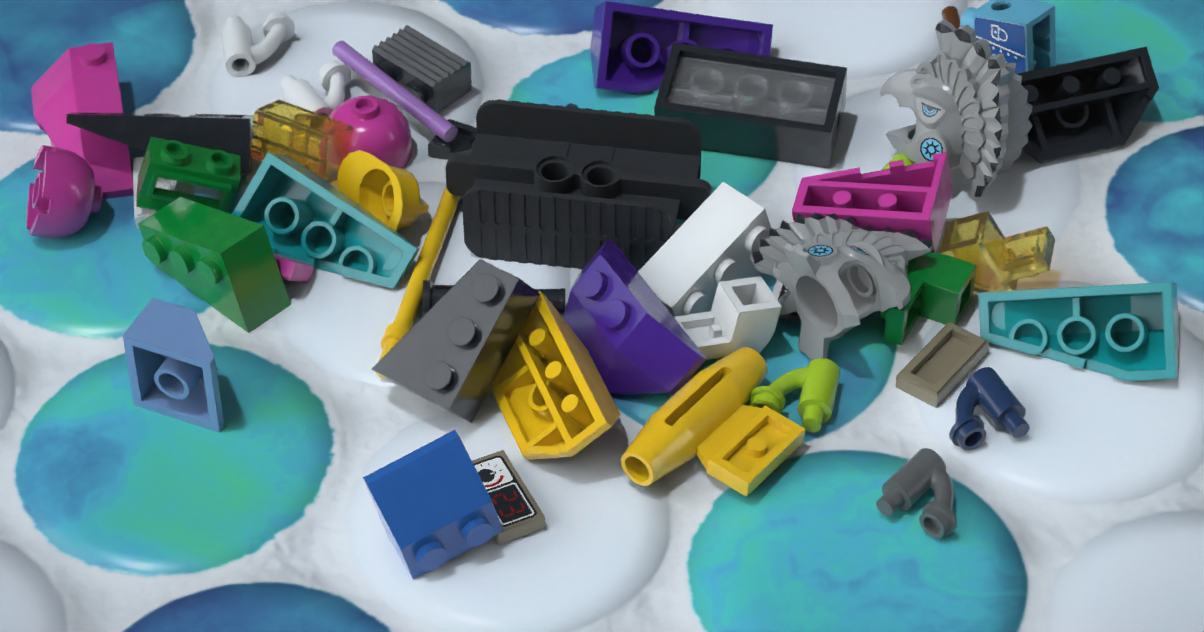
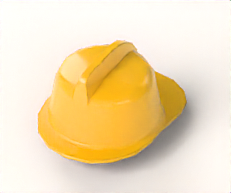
M361 150L349 153L342 160L338 170L337 189L397 232L400 228L410 226L419 214L428 211L429 205L421 198L417 179L411 172L403 168L390 166L372 154Z

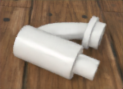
M283 12L271 13L265 19L262 27L265 38L260 43L253 45L250 27L243 23V20L238 16L229 17L221 31L227 72L236 77H244L251 74L256 64L269 58L281 43L293 37L295 33L293 20Z
M332 60L321 67L319 71L320 84L328 92L327 97L324 99L304 79H296L293 75H287L280 82L284 102L312 133L324 132V125L334 108L344 102L345 87L351 79V70L345 63Z

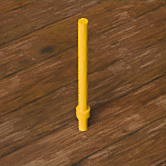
M446 186L394 322L386 327L380 343L383 350L379 361L412 328L423 299V280H430L461 196L451 194ZM375 372L378 377H380V378H382V379H386V378L383 377L382 375H380V374H378L377 372Z

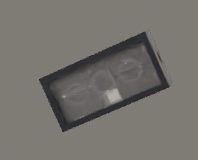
M673 43L654 106V116L679 117L696 124L702 136L701 150L830 169L846 104L847 67Z

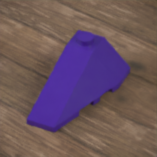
M605 1L596 6L594 11L590 47L594 88L634 94L659 90L673 43L770 56L773 25Z

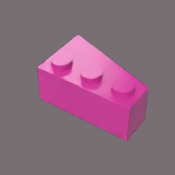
M947 152L933 154V161L904 166L903 160L889 162L890 169L861 174L859 167L801 178L791 211L793 221L795 222L798 213L804 218H810L815 212L824 217L835 213L843 220L853 217L860 228L870 225L873 231L888 227L894 229L895 233L905 229L915 230L917 239H932L933 250L931 252L937 253L953 192Z

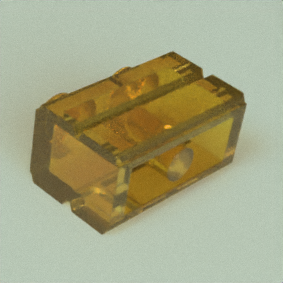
M276 100L258 108L254 112L253 132L255 136L252 138L251 157L263 162L268 152L289 156L331 184V182L337 180L341 162L347 156L353 127L291 103Z

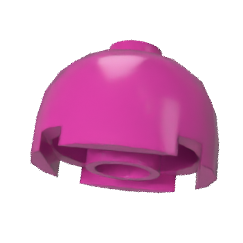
M358 96L344 101L334 108L324 125L323 147L324 154L327 157V164L333 172L338 174L342 160L349 153L361 150L372 154L390 166L405 168L412 157L411 130L408 120L397 105L384 98Z
M42 145L38 150L33 169L42 170V172L37 173L35 182L30 183L26 227L30 229V236L65 238L76 234L86 225L90 212L99 213L103 188L95 186L92 168L78 154L63 148Z

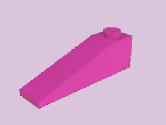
M113 42L102 44L90 43L84 46L68 48L31 87L35 122L40 130H45L50 138L51 146L75 152L88 162L94 172L95 186L103 188L102 200L134 195L133 176L128 145L66 123V114L71 112L123 113Z

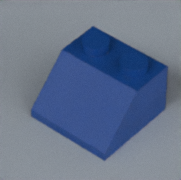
M456 430L363 477L387 536L412 579L441 567L452 558L473 547L481 546L490 538L504 532L494 504Z

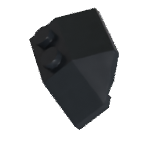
M1147 46L1018 73L1017 75L1022 76L1021 85L1028 91L1027 101L1033 106L1029 116L1032 128L1028 132V143L1022 147V150L1040 164L1123 146L1159 89Z

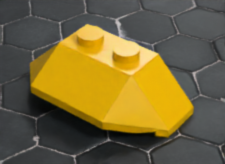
M539 291L540 296L491 387L519 450L527 460L572 457L611 428L621 415L587 348L548 298Z

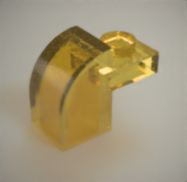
M986 211L947 222L940 254L976 264L974 291L977 293L1016 291L1018 279L1034 277L1040 273L1050 271L1055 238L1048 226L1004 237L990 212Z

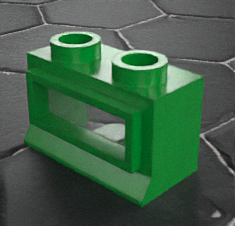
M151 137L138 174L136 207L159 211L179 197H183L229 213L240 183V155L184 144L176 140Z

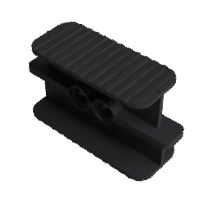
M501 99L489 100L484 102L477 111V134L471 154L451 155L445 168L447 190L455 196L464 197L462 202L464 242L474 255L489 260L514 261L525 264L533 263L534 265L542 264L553 267L578 268L583 270L607 239L615 242L635 269L639 271L674 234L676 220H687L711 195L710 184L700 179L702 136L696 124L679 117L642 115L630 112H612L590 108L583 109L560 105L534 104L531 102L505 101Z

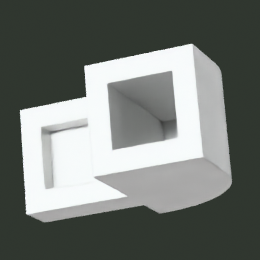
M757 276L718 282L711 311L675 316L674 318L707 358L706 360L716 359V361H719L741 347H749L760 353L769 343L775 332L782 306L763 278Z

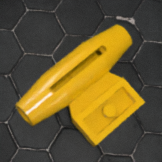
M741 347L698 372L655 411L622 455L621 466L625 474L633 482L641 486H648L697 455L705 466L707 474L747 497L803 443L805 428L767 406L758 408L746 405L751 391L760 386L767 375L768 369L765 360L757 351L749 347Z

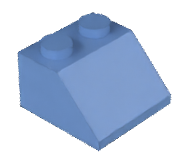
M152 298L123 335L134 405L220 433L224 427L215 356L196 312L180 305Z

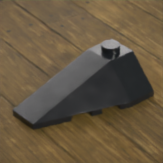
M71 112L66 114L67 124L143 151L147 150L150 138L156 137L240 155V181L241 173H250L252 169L254 115L195 114L189 115V117H182L178 114L169 113L144 114V116L133 113Z

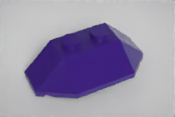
M607 239L575 280L569 294L563 319L587 348L610 395H648L658 393L674 395L688 382L707 358L615 242Z

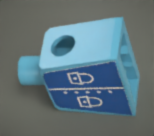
M989 0L979 8L970 7L963 13L960 26L969 25L975 30L977 40H987L992 55L1003 53L1006 63H1016L1014 73L1018 74L1056 66L1055 5L1037 0Z

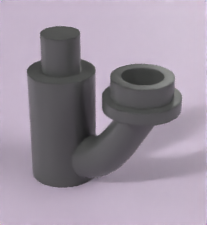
M922 448L883 484V496L877 500L876 506L885 516H891L897 509L907 511L931 488L934 491L935 501H929L923 507L922 514L919 517L921 527L928 535L934 538L950 535L957 527V520L952 512L954 488L952 480L946 472V465L935 451L929 448Z

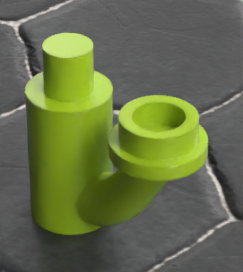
M814 359L809 362L807 367L786 372L768 386L754 388L750 393L748 404L758 408L767 406L780 414L785 406L784 396L793 390L802 389L798 404V414L803 418L802 427L808 432H817L821 429L822 423L828 421L831 417L840 377V368L829 359Z

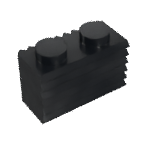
M405 25L403 30L399 29L397 34L393 33L391 38L387 37L385 42L381 41L378 46L374 45L372 49L374 65L437 113L472 90L471 63L408 25Z

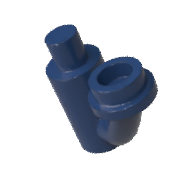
M981 368L969 377L966 387L960 392L956 402L955 424L950 430L949 438L954 445L961 447L963 450H972L984 441L986 437L984 422L978 415H974L977 405L981 407L998 430L1009 431L1014 438H1021L1029 431L1030 426L1024 419L1026 414L1025 407L993 368Z

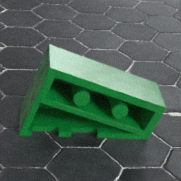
M179 197L138 223L144 240L142 248L147 258L246 332L250 333L291 305L264 225L183 197Z

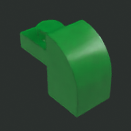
M933 252L909 260L907 279L911 286V299L902 309L898 310V307H892L880 312V317L885 319L884 340L902 345L919 316L945 325L948 322L957 325L973 299L976 264Z

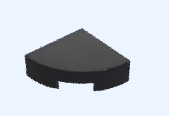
M449 119L448 121L458 129L456 137L450 142H445L438 135H435L428 144V157L448 159L454 154L470 155L477 134L476 127Z

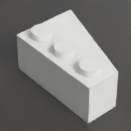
M722 182L638 273L673 317L711 311L718 282L757 277L762 274V272L755 269L751 260V253L759 251L760 239H767L769 237L771 225L765 208Z

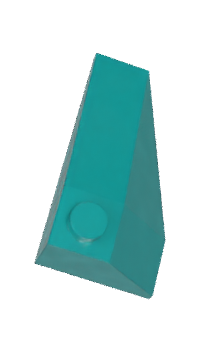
M1174 282L978 293L980 337L989 341V343L1126 381L1177 379L1179 317L1177 284Z

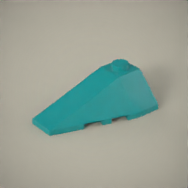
M267 153L232 213L235 216L264 225L273 253L314 265V269L393 289L398 287L420 250L326 180L289 156L276 153Z

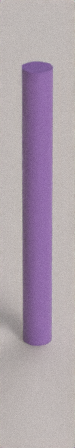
M338 41L332 49L334 56L445 142H450L456 137L458 129L345 41Z

